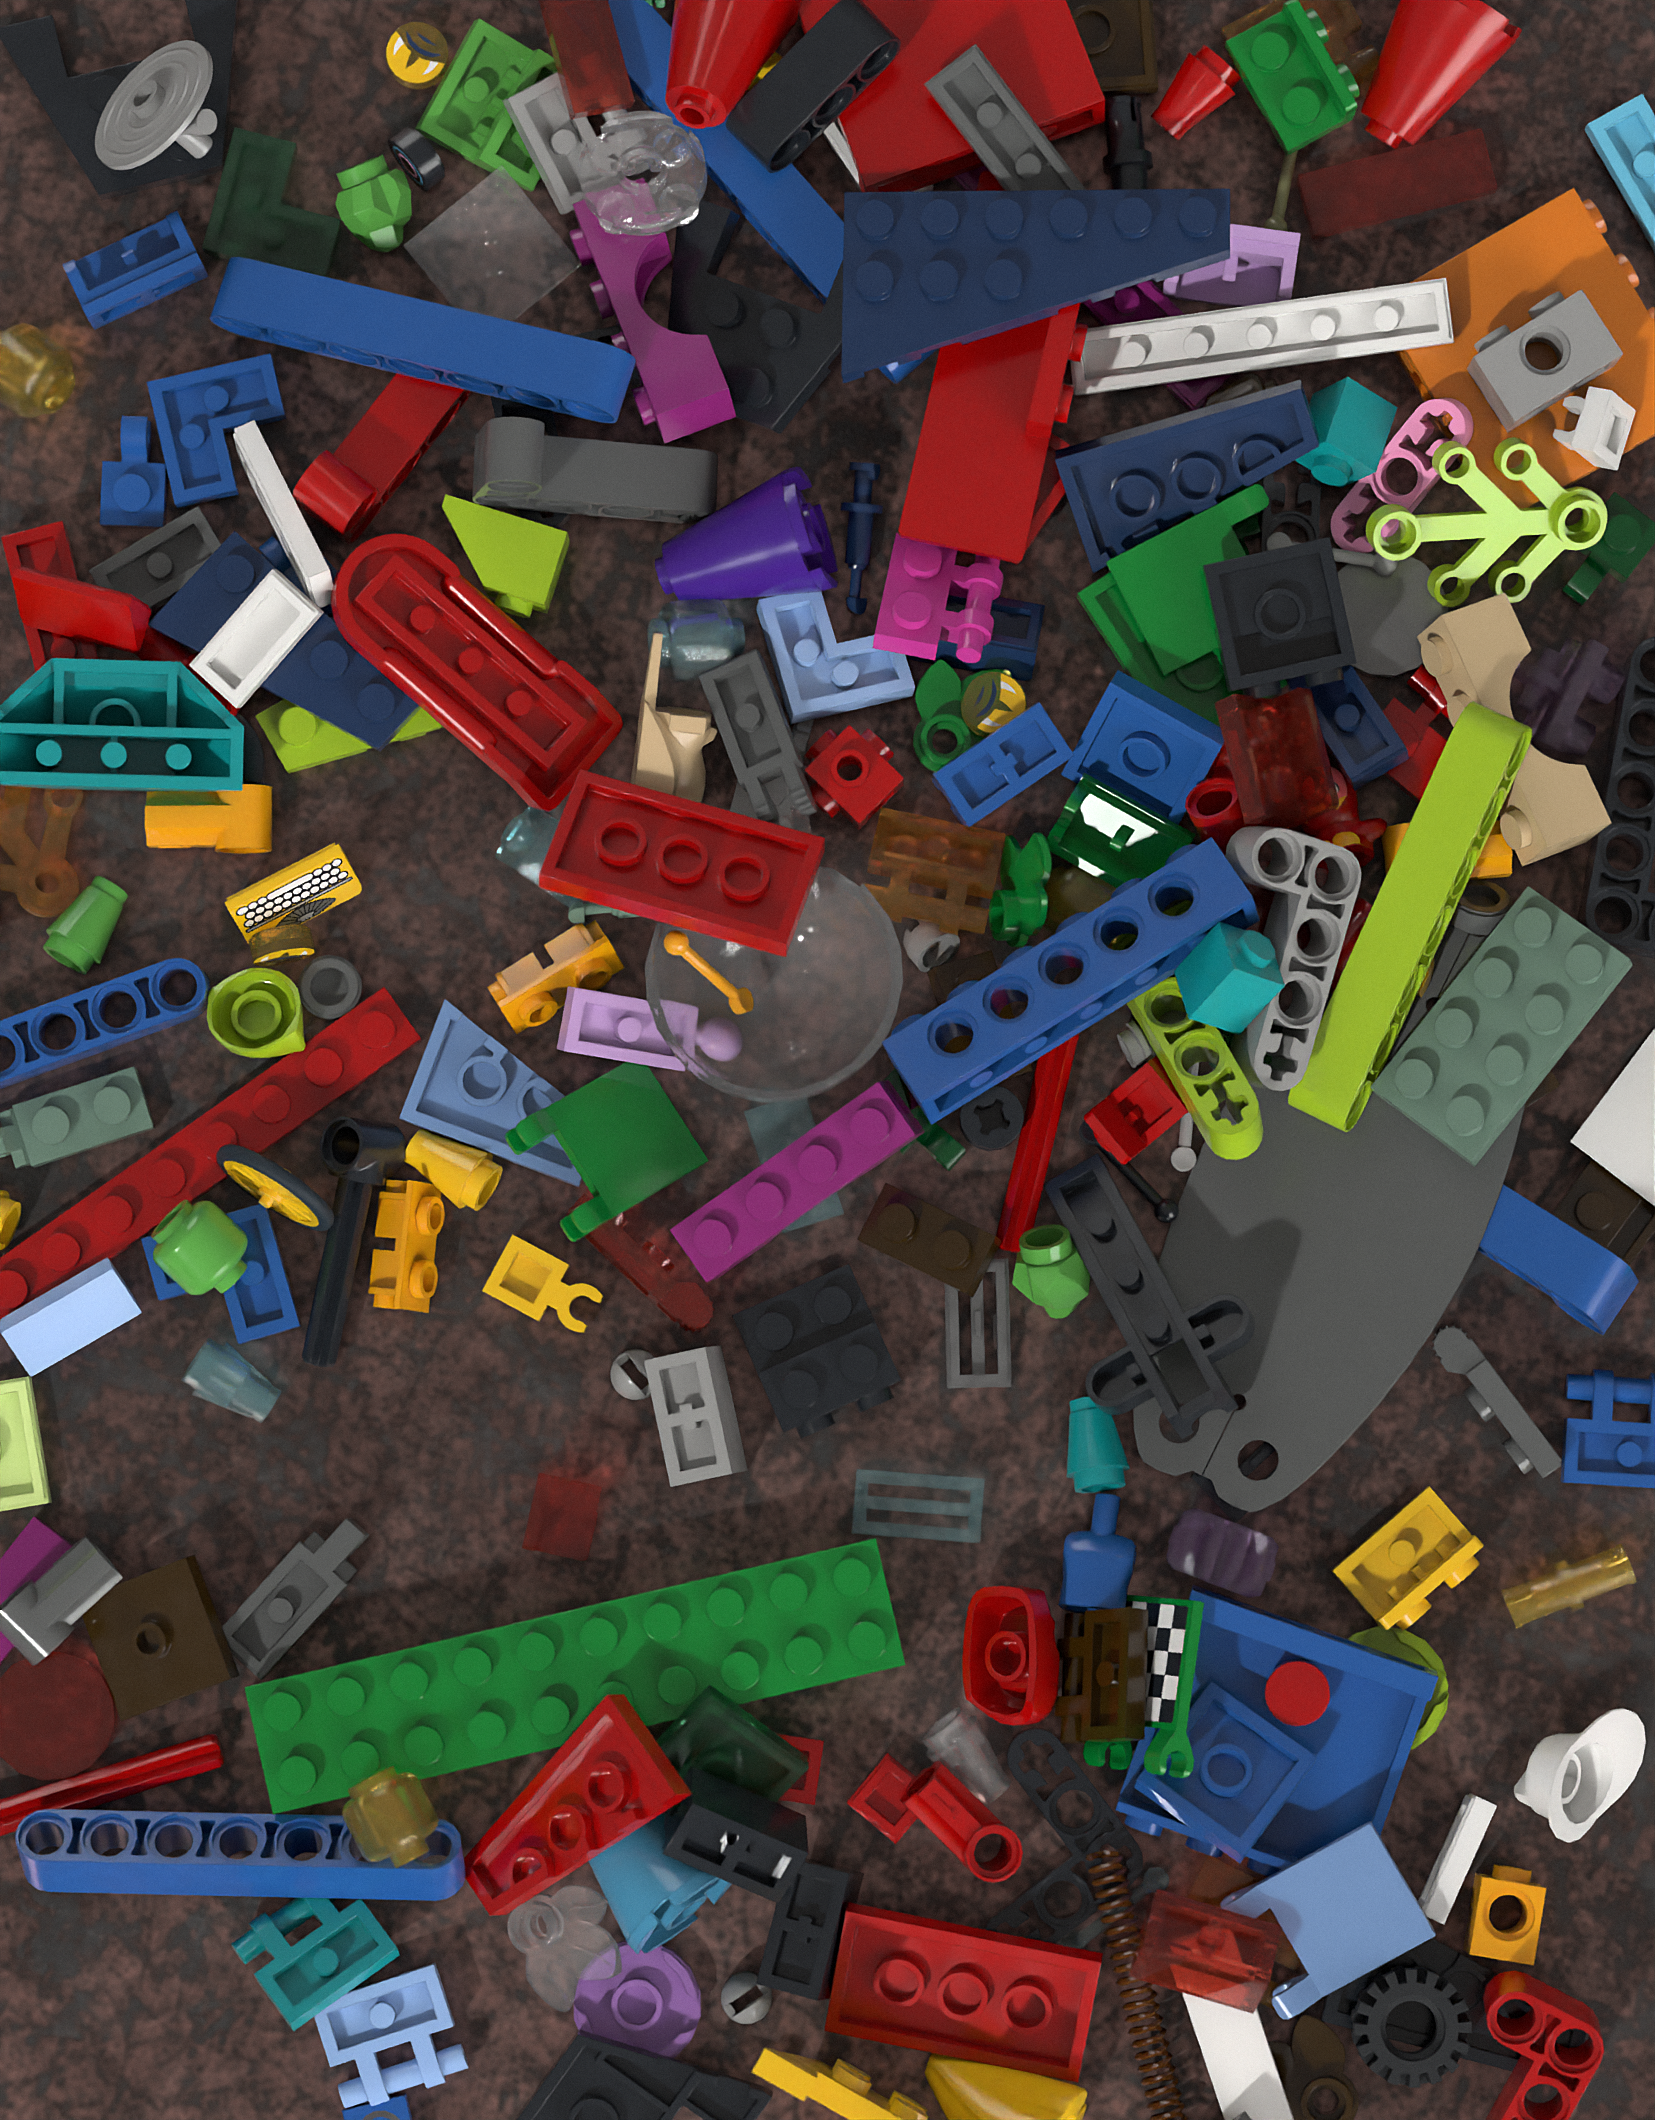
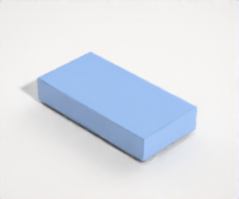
M107 1257L1 1318L0 1333L30 1377L142 1312L137 1300Z

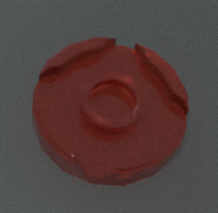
M63 1651L51 1652L34 1666L26 1659L11 1665L0 1678V1757L17 1772L40 1780L70 1778L91 1767L109 1748L117 1725L116 1706L104 1676L86 1659Z

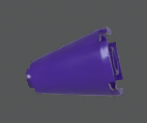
M793 467L780 472L662 544L663 556L655 559V568L665 594L675 593L681 603L824 592L837 587L838 582L829 575L838 571L831 535L821 505L812 506L811 503H806L801 492L812 487L809 478L802 468Z

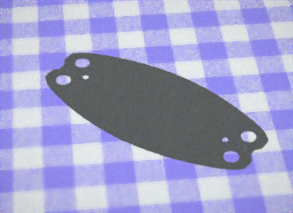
M1449 922L1434 955V970L1430 984L1422 998L1416 995L1382 1071L1429 1013L1426 1008V1002L1432 997L1440 999L1489 935L1479 938L1470 934L1462 949L1469 933L1458 929ZM1328 993V997H1327V1000H1326V1004H1325V1007H1324L1323 1014H1324V1012H1325V1010H1326V1008H1327V1006H1328V1003H1329V1001H1330V999H1331V997H1332V995H1333V994H1331V993ZM1278 1026L1274 1032L1281 1033L1283 1027ZM1265 1053L1263 1064L1270 1066L1272 1056ZM1251 1086L1258 1100L1263 1126V1137L1259 1147L1248 1157L1232 1160L1216 1155L1207 1145L1206 1141L1204 1142L1178 1203L1179 1213L1177 1218L1171 1222L1159 1260V1264L1185 1312L1216 1295L1232 1294L1242 1299L1253 1314L1255 1330L1250 1341L1242 1348L1215 1362L1233 1395L1241 1394L1245 1397L1246 1406L1242 1410H1235L1232 1417L1233 1411L1227 1413L1220 1409L1201 1415L1196 1435L1185 1443L1177 1444L1168 1441L1162 1435L1159 1420L1163 1411L1155 1397L1134 1408V1433L1138 1452L1143 1462L1158 1471L1173 1476L1190 1471L1202 1475L1206 1467L1203 1476L1212 1480L1218 1497L1232 1506L1248 1512L1262 1510L1282 1500L1313 1475L1357 1430L1406 1371L1434 1330L1460 1286L1482 1241L1499 1198L1514 1152L1525 1103L1474 1167L1377 1096L1373 1091L1361 1117L1355 1126L1346 1133L1288 1104L1290 1089L1275 1091ZM1226 1104L1220 1113L1221 1119L1227 1118L1232 1125L1238 1124L1231 1116ZM1184 1340L1153 1356L1179 1403L1186 1404L1210 1390ZM1256 1440L1266 1441L1274 1446L1279 1460L1277 1469L1272 1476L1260 1481L1248 1479L1238 1467L1239 1452L1244 1445Z

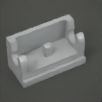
M703 1347L644 1360L670 1487L748 1471L722 1347Z

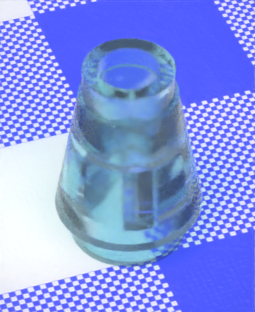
M211 1338L204 1342L181 1381L194 1388L191 1395L248 1418L251 1417L259 1423L263 1422L281 1394V1390L271 1385V1382L227 1341L220 1345Z

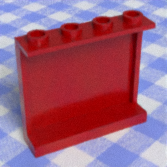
M802 0L798 18L804 34L841 0ZM862 0L901 42L899 52L889 66L837 117L858 171L859 186L862 192H913L984 166L971 146L923 85L974 44L978 46L1049 141L1105 122V98L1066 0Z

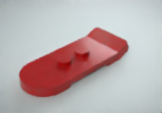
M406 534L377 536L358 546L338 569L331 591V608L335 623L344 639L503 778L528 806L547 812L557 808L572 790L579 770L588 771L621 732L623 726L621 715L596 687L566 661H559L461 575L456 564L427 541Z

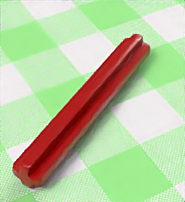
M1080 1033L1038 1058L996 1237L1002 1240L998 1247L1001 1250L1018 1253L1021 1251L1019 1245L1020 1237L1026 1231L1034 1228Z
M210 1733L0 1799V1836L15 1832L19 1823L27 1815L35 1811L45 1809L85 1810L219 1768L224 1764V1753L221 1743L216 1734Z

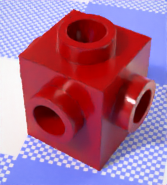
M850 725L839 735L832 729H829L804 755L811 762L804 770V777L812 784L810 790L816 806L831 819L840 812L858 831L904 784V778L888 763L894 756V753L868 728L861 735ZM846 766H852L857 768L861 775L855 780L847 781L842 779L838 772Z

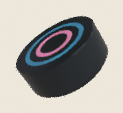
M405 127L388 140V146L394 158L419 188L428 191L445 178V167L430 143L416 129Z

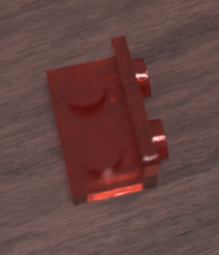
M1298 687L1274 699H1255L1254 696L1232 694L1215 702L1245 824L1292 829L1338 808L1339 798L1310 689Z

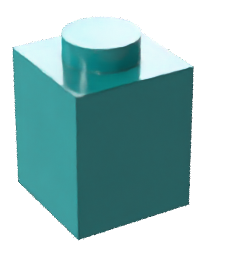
M1349 377L1312 394L1309 407L1319 435V447L1295 461L1311 470L1312 475L1320 482L1343 488L1375 473L1398 407Z
M1218 922L1174 970L1188 1018L1238 1035L1242 1033L1285 986L1270 938L1263 936L1259 932L1253 930L1246 931L1222 922Z

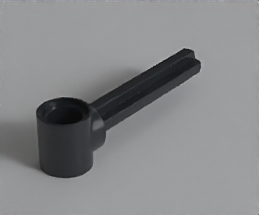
M341 1116L330 1121L322 1133L320 1140L321 1159L329 1170L328 1174L339 1177L332 1207L334 1223L327 1231L302 1352L303 1361L319 1367H333L336 1364L373 1185H385L386 1179L399 1171L405 1158L406 1144L403 1133L393 1123Z

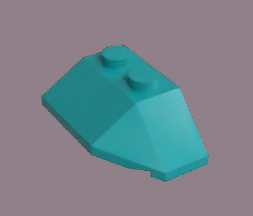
M51 658L0 705V785L48 789L118 791H242L244 726L181 662Z

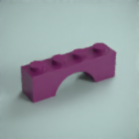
M644 177L572 204L579 228L569 231V235L581 267L593 264L599 277L598 281L589 284L602 320L614 316L620 333L610 336L613 346L628 352L636 358L634 368L641 386L633 388L631 391L644 425L656 421L664 443H668L736 417L728 385L708 336L670 331L654 322L643 310L645 294L650 283L657 273L673 260L665 229Z
M889 1080L879 1081L674 1226L670 1231L705 1282H710L724 1275L769 1243L803 1215L863 1174L875 1168L925 1131Z

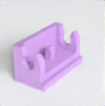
M1230 224V259L1165 279L1162 293L1167 298L1236 308L1289 300L1292 296L1301 233Z

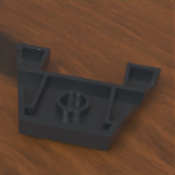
M185 0L195 42L206 48L213 62L211 84L200 109L212 110L217 117V127L213 133L208 135L213 141L210 150L203 157L195 158L179 143L174 141L155 158L128 170L111 169L98 158L95 149V135L101 115L111 96L129 73L143 60L69 77L53 15L0 27V39L101 200L225 170L231 102L230 84L233 54H235L238 0Z
M682 192L678 204L668 330L682 334L707 335L728 385L736 418L781 434L831 372L828 366L842 350L843 260L820 314L718 277L716 274L740 215L730 209Z
M579 2029L515 2120H673L683 2106L703 2120H756L771 2100L773 2092L767 2087Z

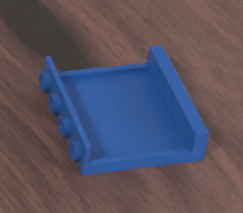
M1192 1585L1187 1600L1204 1602L1190 1709L1212 1681L1317 1756L1313 1767L1245 1856L1249 1858L1246 1867L1269 1877L1369 1821L1372 1822L1380 1836L1427 1701L1430 1702L1439 1678L1437 1671ZM1302 1659L1312 1662L1327 1677L1330 1688L1329 1704L1323 1715L1308 1725L1293 1726L1283 1723L1268 1708L1265 1697L1267 1679L1270 1673L1285 1661ZM1145 1727V1740H1138L1115 1810L1127 1814L1124 1823L1136 1830L1161 1836L1164 1827L1187 1835L1185 1843L1187 1847L1209 1856L1222 1858V1850L1134 1788L1137 1778L1145 1769V1752L1160 1730Z

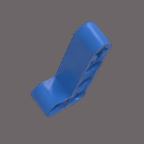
M1503 1184L1477 1251L1549 1295L1559 1308L1586 1327L1604 1335L1639 1283L1631 1267L1600 1244Z

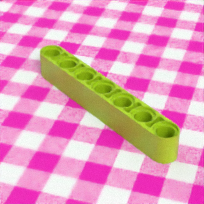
M1474 701L1470 702L1460 714L1323 1014L1306 1072L1302 1080L1290 1089L1288 1104L1346 1133L1355 1126L1361 1117L1372 1094L1371 1085L1382 1072L1525 758L1532 738L1531 727Z

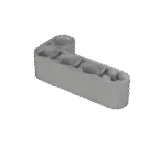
M1247 826L1239 829L1231 836L1226 847V859L1243 882L1275 892L1263 936L1270 938L1271 944L1275 949V956L1284 984L1288 983L1290 985L1293 996L1290 1007L1283 1013L1279 1006L1278 993L1240 1035L1234 1033L1229 1050L1250 1086L1285 1091L1297 1085L1306 1072L1360 887L1361 869L1359 861L1353 853L1343 847L1288 829ZM1267 840L1272 849V860L1263 871L1258 862V852L1261 845ZM1323 859L1328 867V879L1325 885L1319 889L1315 881V869ZM1306 921L1311 932L1310 941L1307 947L1301 951L1296 940L1297 931L1300 925ZM1271 1026H1282V1032H1270ZM1265 1053L1272 1056L1270 1066L1263 1064Z

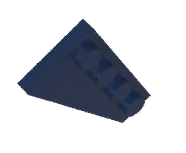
M234 531L155 615L148 625L155 631L180 642L199 654L266 575L276 568ZM325 613L319 617L260 685L261 688L282 697L306 710L309 714L380 752L421 709L416 702L359 654L344 639L336 623Z

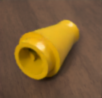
M424 1128L416 1132L405 1150L404 1162L416 1168L459 1209L467 1205L475 1211L480 1210L495 1191L503 1171L502 1166L492 1161V1153L434 1135Z

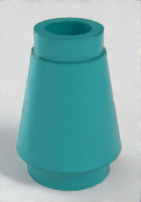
M1082 1397L1070 1401L1071 1414L1069 1415L1066 1477L1073 1479L1075 1492L1097 1493L1124 1487L1126 1485L1124 1472L1129 1470L1130 1466L1113 1416L1101 1411L1090 1397Z

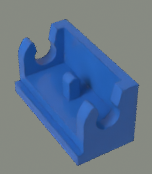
M178 211L166 215V219L81 259L76 261L72 259L62 264L81 307L94 330L208 277Z
M1037 702L932 773L933 777L931 779L936 788L941 790L951 805L950 810L961 825L970 827L1066 762L1074 754L1040 702Z

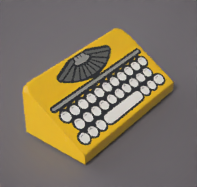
M333 843L227 897V901L224 903L246 941L252 947H258L359 895L362 892V885L342 847L339 844Z

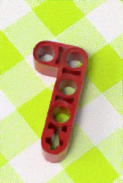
M396 373L333 454L328 450L323 451L306 469L293 490L292 496L297 505L345 543L352 544L370 525L474 392Z
M1519 1971L1502 1972L1494 1976L1486 1985L1483 1995L1487 2025L1494 2039L1522 2055L1485 2120H1569L1600 2065L1604 2054L1598 2018L1594 2011L1585 2003L1526 1973ZM1511 1999L1524 2000L1531 2005L1527 2014L1518 2019L1505 2018L1498 2013L1500 2006ZM1577 2028L1589 2034L1588 2039L1576 2048H1566L1556 2043L1557 2037L1567 2029ZM1537 2084H1548L1558 2090L1553 2099L1544 2103L1532 2102L1525 2097L1527 2091Z

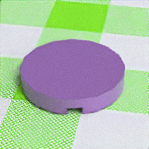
M626 1940L602 1949L583 1969L574 1992V2020L578 2030L587 2031L671 2058H675L692 2040L701 2017V1989L691 1966L672 1948L664 1945L645 1954L642 1950H640L639 1954H636L627 1944Z

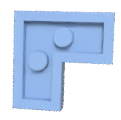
M822 592L778 595L758 600L757 614L790 724L913 696L915 685L905 654L872 648L874 635L841 643L836 642Z

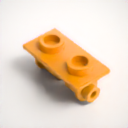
M596 920L586 926L583 923H577L574 927L546 943L544 947L554 962L547 968H542L532 952L503 971L495 974L497 981L487 988L516 1035L528 1027L538 1026L550 1020L557 1010L565 1005L568 986L596 991L603 987L613 974L625 968Z
M387 1180L386 1191L379 1192L375 1236L394 1238L396 1242L395 1251L373 1249L370 1285L368 1288V1294H374L373 1307L429 1313L430 1298L435 1293L438 1281L437 1268L434 1264L437 1234L442 1229L445 1216L444 1205L441 1200L442 1192L433 1184L412 1180Z

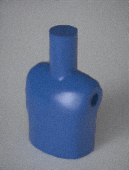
M1104 1493L1096 1494L1090 1531L1072 1532L1065 1538L1063 1580L1058 1603L1059 1607L1063 1610L1085 1614V1611L1126 1608L1128 1588L1136 1562L1137 1545L1131 1539L1116 1534L1121 1500L1118 1496Z

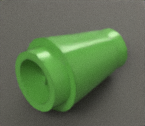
M95 876L92 883L46 929L49 938L44 944L43 949L64 966L86 975L93 964H101L128 894L111 881Z

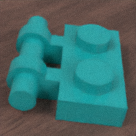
M294 1898L270 1916L265 1912L248 1923L251 1929L231 1943L234 1951L245 1965L265 1950L274 1959L254 1973L259 1985L293 2031L400 1955L396 1945L362 1899L356 1900L339 1913L332 1904L338 1898ZM314 1916L321 1926L291 1947L284 1937Z

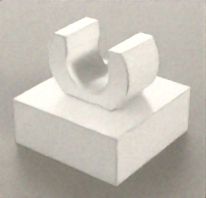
M1591 386L1588 388L1585 399L1579 396L1564 398L1563 406L1570 412L1580 415L1575 430L1567 432L1555 429L1553 437L1566 448L1576 451L1592 465L1617 471L1636 410L1612 390Z

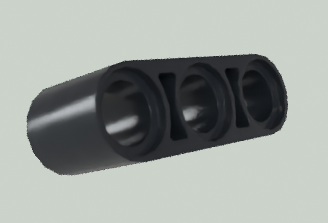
M841 0L738 102L727 118L725 124L727 130L769 173L781 171L796 160L889 66L899 52L901 46L900 39L862 0Z

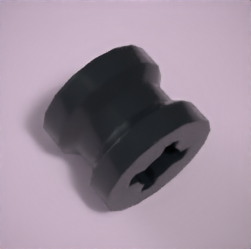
M996 1085L962 1105L959 1115L960 1130L966 1141L975 1148L988 1152L1002 1150L1011 1145L1021 1132L1024 1121L1023 1107L1017 1096L1007 1088Z

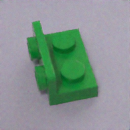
M1298 0L1284 2L1280 12L1227 40L1224 47L1286 156L1352 121L1358 107L1355 98L1360 96L1358 85L1349 68L1343 62L1335 66L1323 45L1329 41V37L1319 15L1312 7L1304 11Z

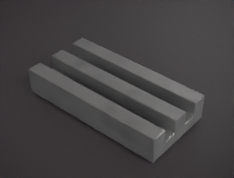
M1008 1258L992 1259L986 1271L995 1272L998 1374H985L983 1279L974 1297H970L972 1375H960L958 1290L944 1284L947 1388L1011 1387Z

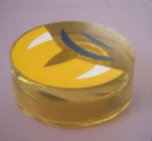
M411 22L402 25L392 33L385 49L386 62L391 75L401 85L411 89H425L435 85L444 77L449 66L450 55L445 38L435 27L426 23Z
M989 672L975 678L967 687L961 702V712L965 723L974 733L984 738L1027 708L1026 695L1022 686L1013 677L1000 672Z
M302 924L282 925L265 929L254 934L248 941L252 962L256 966L288 964L308 958L316 952L311 928Z

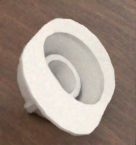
M1625 1708L1609 1710L1592 1722L1581 1734H1555L1543 1738L1531 1754L1525 1773L1514 1786L1515 1797L1520 1802L1530 1806L1536 1813L1548 1818L1556 1838L1568 1843L1580 1839L1591 1828L1596 1819L1622 1796L1635 1779L1643 1760L1646 1744L1644 1725L1636 1713Z

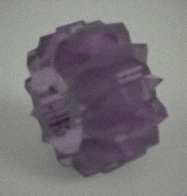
M1194 1508L1184 1511L1178 1525L1174 1526L1168 1541L1170 1546L1166 1560L1172 1569L1247 1598L1261 1596L1267 1581L1270 1582L1277 1564L1274 1562L1279 1546L1272 1537Z

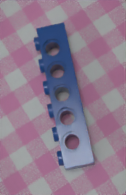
M1212 837L1199 845H1186L1175 851L1167 859L1164 867L1145 879L1134 878L1119 886L1111 895L1110 900L1090 913L1080 912L1067 918L1059 925L1056 934L1035 947L1025 946L1014 951L1002 962L1001 968L980 981L971 980L959 985L948 995L945 1003L926 1015L916 1014L906 1018L894 1028L891 1036L882 1041V1044L894 1068L932 1125L1175 974L1174 970L1218 922L1245 930L1260 921L1253 897ZM1188 900L1193 903L1190 909L1182 915L1168 916L1163 914L1166 906L1173 901ZM1129 933L1138 936L1135 943L1125 950H1112L1108 948L1110 942L1118 935ZM1075 967L1083 970L1081 976L1073 983L1060 985L1053 982L1056 975L1066 968ZM1021 1001L1028 1004L1026 1010L1016 1018L1003 1019L998 1017L1003 1007L1011 1002ZM961 1035L973 1037L971 1044L962 1052H944L946 1044L954 1037Z

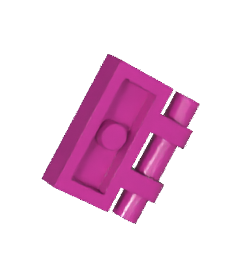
M896 533L872 648L935 660L939 640L958 644L956 656L961 661L966 663L980 661L983 646L988 644L992 638L994 619L990 615L992 601L999 597L1004 579L1003 573L999 569L1001 560L976 555L975 562L971 566L955 565L957 550L905 539ZM948 595L967 598L965 609L959 613L947 611Z

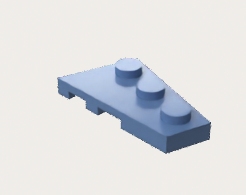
M445 999L399 1119L465 1145L490 1152L492 1155L580 1187L583 1180L554 1134L520 1155H516L512 1151L504 1137L505 1133L513 1129L522 1119L548 1107L565 1096Z

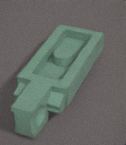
M133 1066L12 1105L13 1109L1 1112L0 1159L11 1155L16 1169L28 1165L35 1168L155 1129L137 1068Z

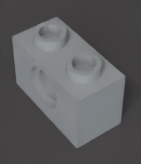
M1582 289L1566 299L1560 291L1551 294L1528 311L1532 318L1530 322L1512 333L1507 325H1503L1474 344L1478 354L1472 358L1467 371L1507 433L1614 367L1623 355V352ZM1533 342H1542L1549 345L1556 353L1557 366L1549 370L1534 368L1526 359L1525 346Z

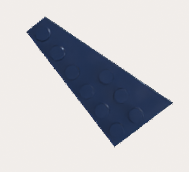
M1230 189L844 192L842 381L847 383L865 377L864 372L897 362L899 366L921 359L922 353L956 342L964 345L1057 315L1058 309L1089 299L1094 303L1115 296V291L1151 279L1159 282L1230 259Z

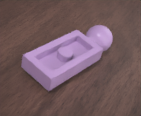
M568 986L557 1049L685 1072L688 1052L693 1053L695 1059L706 1068L720 1070L729 1067L740 1055L742 1040L735 1026L722 1019L707 1020L697 1028H694L695 1008Z

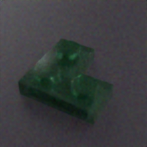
M235 127L202 246L205 254L228 260L232 257L248 258L329 277L343 226L341 219L283 204L298 151L296 143Z

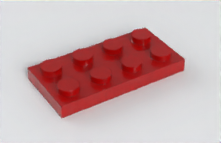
M580 769L540 869L539 888L786 957L825 851V838Z
M848 1902L824 2031L1078 2082L1103 1953Z

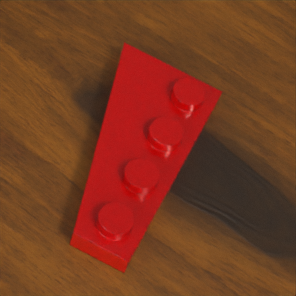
M607 1694L465 1856V1879L490 1916L507 1915L692 1794L624 1694Z

